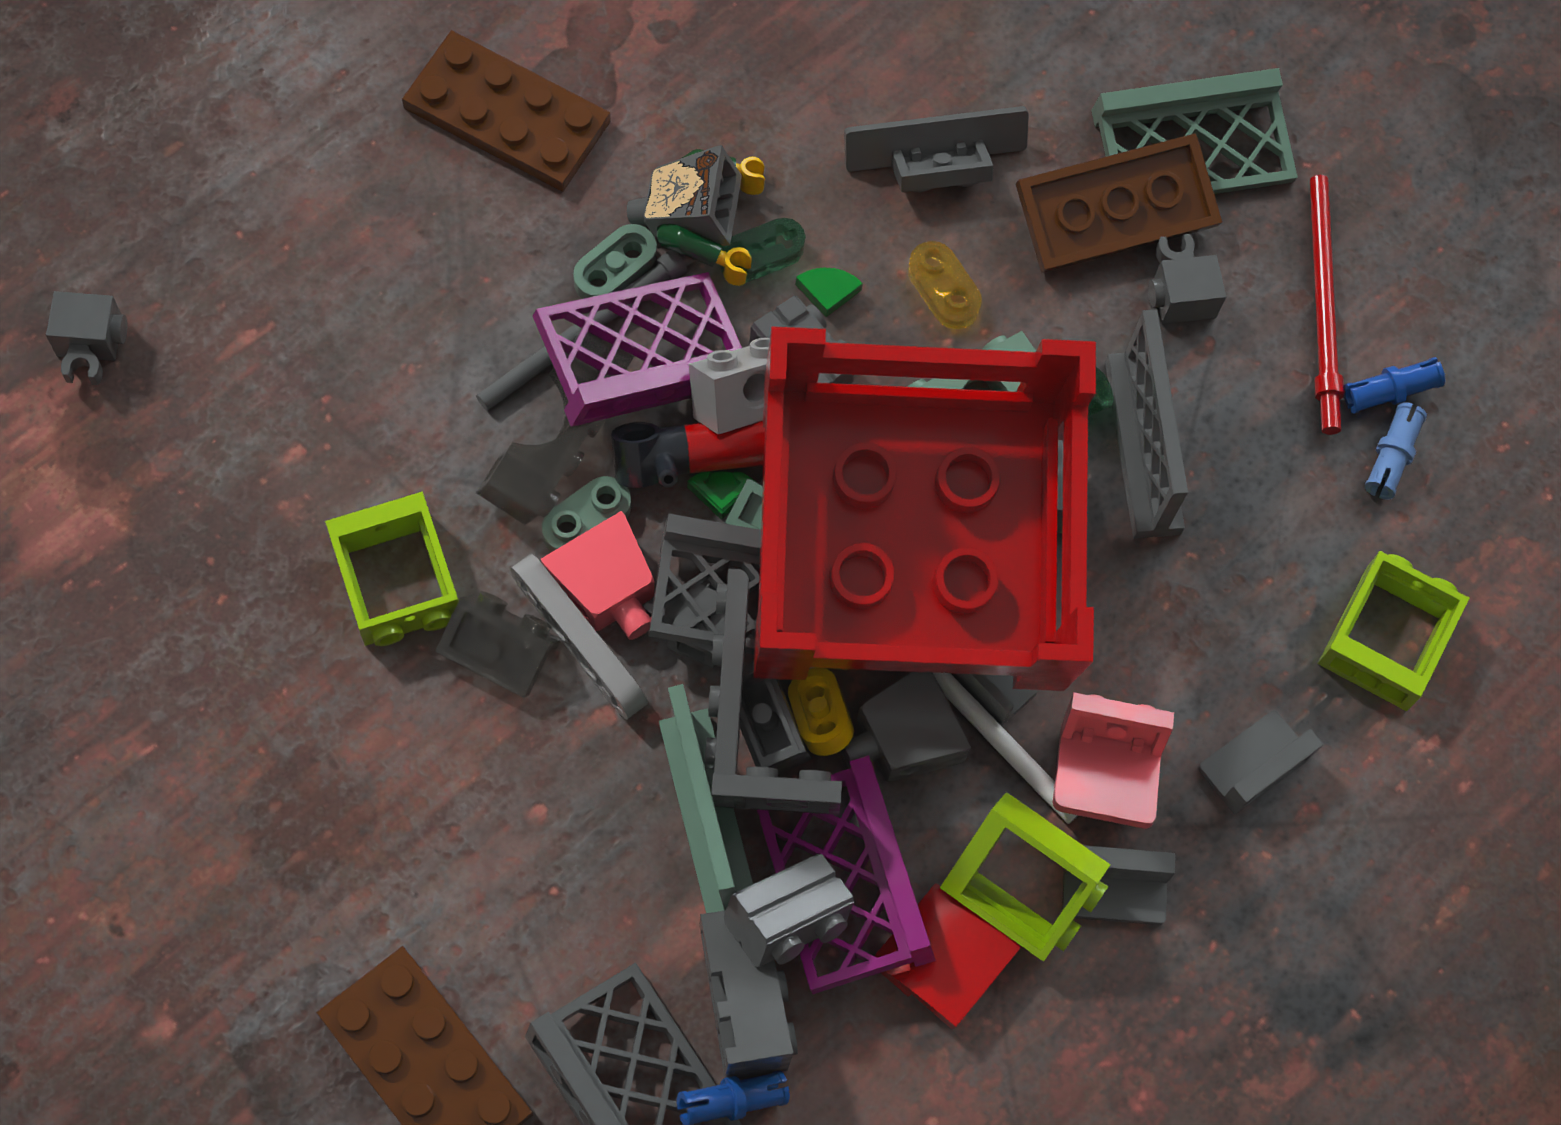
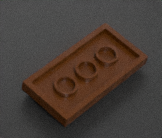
M453 30L449 32L402 98L405 110L564 192L611 122L609 111Z
M1196 133L1019 179L1015 184L1041 273L1157 243L1160 237L1166 236L1168 240L1184 236V234L1214 228L1222 223Z
M404 946L400 947L316 1012L401 1125H522L533 1116V1112Z

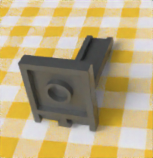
M728 569L727 584L718 583L716 595V614L725 615L724 635L714 634L712 665L721 666L720 686H710L708 717H718L717 737H707L705 749V769L714 770L711 793L713 802H715L714 806L839 815L842 781H831L830 772L802 770L799 772V779L780 778L778 777V769L747 767L746 775H737L750 589L749 578L745 571L741 569Z

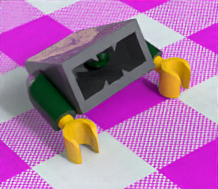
M722 145L706 150H692L681 159L658 166L652 171L647 197L633 199L627 203L628 220L630 224L647 226L662 247L711 267L717 263L724 267L723 275L728 283L736 286L746 283L747 273L744 269L735 266L751 269L752 258L750 253L741 247L732 248L728 252L722 251L721 248L731 243L739 190L741 189L744 193L750 195L762 193L765 184L763 176L765 166L757 157H748L741 164L736 163V158L730 157Z

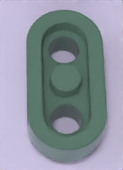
M624 225L583 256L575 265L573 272L574 288L579 297L584 299L621 291L645 274L654 265L657 256V243L652 232L641 225ZM635 250L641 255L637 258H629L625 253ZM594 279H602L606 282L601 287H594L590 284Z
M598 477L551 509L544 517L542 523L543 541L549 551H555L620 511L628 518L631 511V495L628 487L618 484L614 477ZM602 494H611L615 498L611 504H602L597 499ZM563 522H571L576 528L570 533H563L558 529V526Z

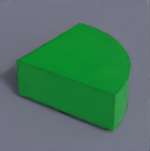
M824 267L811 269L798 275L795 285L827 317L861 292L863 283L846 271Z
M709 471L698 473L687 481V488L722 520L731 512L747 479L755 480L739 471H734V473L728 471Z

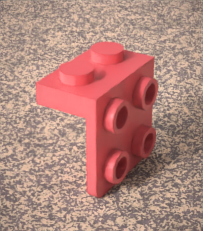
M1073 692L1060 730L1052 802L1054 808L1068 814L1143 829L1150 828L1156 819L1160 761L1173 730L1174 712L1159 710L1150 705H1134L1110 700L1095 694L1085 695Z

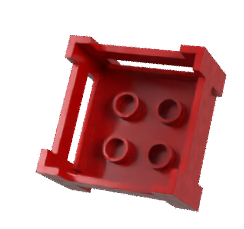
M772 326L764 382L763 427H765L762 521L759 601L755 626L753 678L806 680L809 668L814 667L1013 676V689L1065 691L1093 663L1094 607H1086L1088 405L1096 394V342L1042 339L1036 352L826 342V329ZM819 373L1021 383L1017 392L817 382ZM1058 440H1063L1061 626L1056 631Z

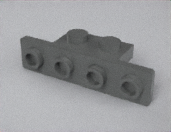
M1025 106L847 127L844 130L845 166L849 172L892 167L901 192H926L933 188L957 185L968 187L976 183L993 181V163L989 156L990 154L1022 151L1027 148L1029 113Z

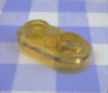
M927 241L916 246L910 255L908 276L925 303L942 325L952 329H962L970 326L977 319L982 304L981 293L953 251L945 244ZM933 258L938 260L941 264L938 266H931L927 264L925 260ZM960 295L966 302L955 303L950 297Z

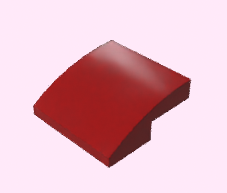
M935 883L920 900L918 907L936 961L917 967L912 962L881 972V974L906 996L913 995L947 1026L954 1029L1020 950L1021 946L940 889V885ZM893 934L874 955L878 958L899 951Z

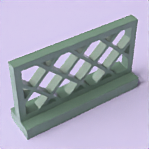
M1279 68L1101 93L1091 110L1094 125L1100 128L1106 157L1127 151L1116 143L1113 128L1128 126L1143 136L1136 149L1143 147L1147 141L1153 144L1167 141L1154 132L1161 121L1173 120L1188 131L1185 136L1196 133L1199 139L1215 149L1205 163L1214 194L1293 183L1298 178L1278 92L1283 86ZM1268 106L1272 125L1265 134L1242 119L1249 109ZM1242 110L1239 115L1232 111ZM1218 114L1232 124L1222 140H1219L1199 126L1205 115ZM1198 116L1195 122L1189 119V117ZM1153 123L1150 129L1144 124ZM1236 127L1258 142V145L1248 159L1225 144ZM1272 132H1274L1275 141L1270 138ZM1264 146L1279 156L1282 171L1267 173L1252 161ZM1219 152L1241 167L1235 178L1224 180L1208 169ZM1245 171L1252 174V176L1242 177Z
M681 684L668 688L675 717L660 720L659 725L706 913L724 911L727 909L731 895L753 885L734 808L715 807V802H713V796L711 795L714 770L705 769V749L707 737L715 738L711 718L708 717V708L690 712L684 685Z

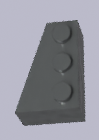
M726 910L700 914L699 927L724 1078L736 1076L740 1079L770 1074L779 1070L788 1071L792 1056L798 1054V1047L793 1022L787 1023L783 1002L789 1001L784 970H776L775 960L761 967L754 966L742 949V943L737 942L725 925L724 915Z

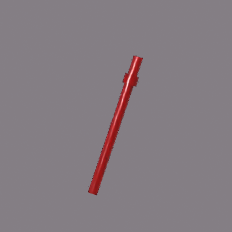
M1316 175L1310 178L1319 375L1314 379L1315 398L1320 401L1322 433L1334 435L1341 432L1340 400L1344 397V377L1338 374L1329 179L1325 175Z

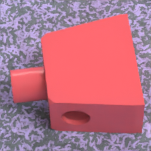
M622 511L541 558V563L595 631H600L617 621L628 639L633 640L649 630L651 617L642 605L654 597L655 582L627 518Z

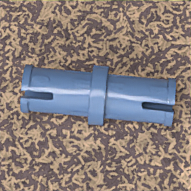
M1400 403L1397 405L1388 434L1382 437L1377 445L1376 452L1379 456L1369 479L1365 483V489L1371 495L1375 496L1381 480H1385L1379 498L1388 500L1395 497L1396 488L1405 465H1410L1416 454L1414 443L1427 418V413L1421 407L1417 406L1411 421L1408 422L1407 417L1413 404Z

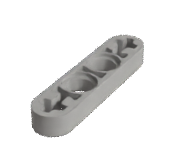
M530 554L510 568L511 574L522 592L615 710L627 720L644 708L648 702L639 685L539 559Z

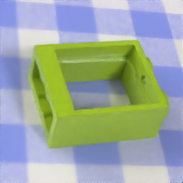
M423 491L325 521L365 646L373 643L376 646L391 645L400 641L405 633L424 628L426 631L442 629L453 622V618L462 616L458 597ZM421 531L442 597L369 619L349 553Z
M1379 551L1365 569L1317 664L1395 706L1408 711L1421 698L1470 598L1458 592L1452 583L1441 578H1431L1414 569L1412 564L1405 558L1394 554L1387 555ZM1374 585L1439 618L1413 671L1349 637Z
M1006 792L991 809L940 886V889L1044 962L1054 946L1064 952L1081 925L1073 919L1081 907L1091 913L1104 895L1108 886L1100 880L1111 864ZM1006 829L1012 831L1083 881L1053 925L978 872Z

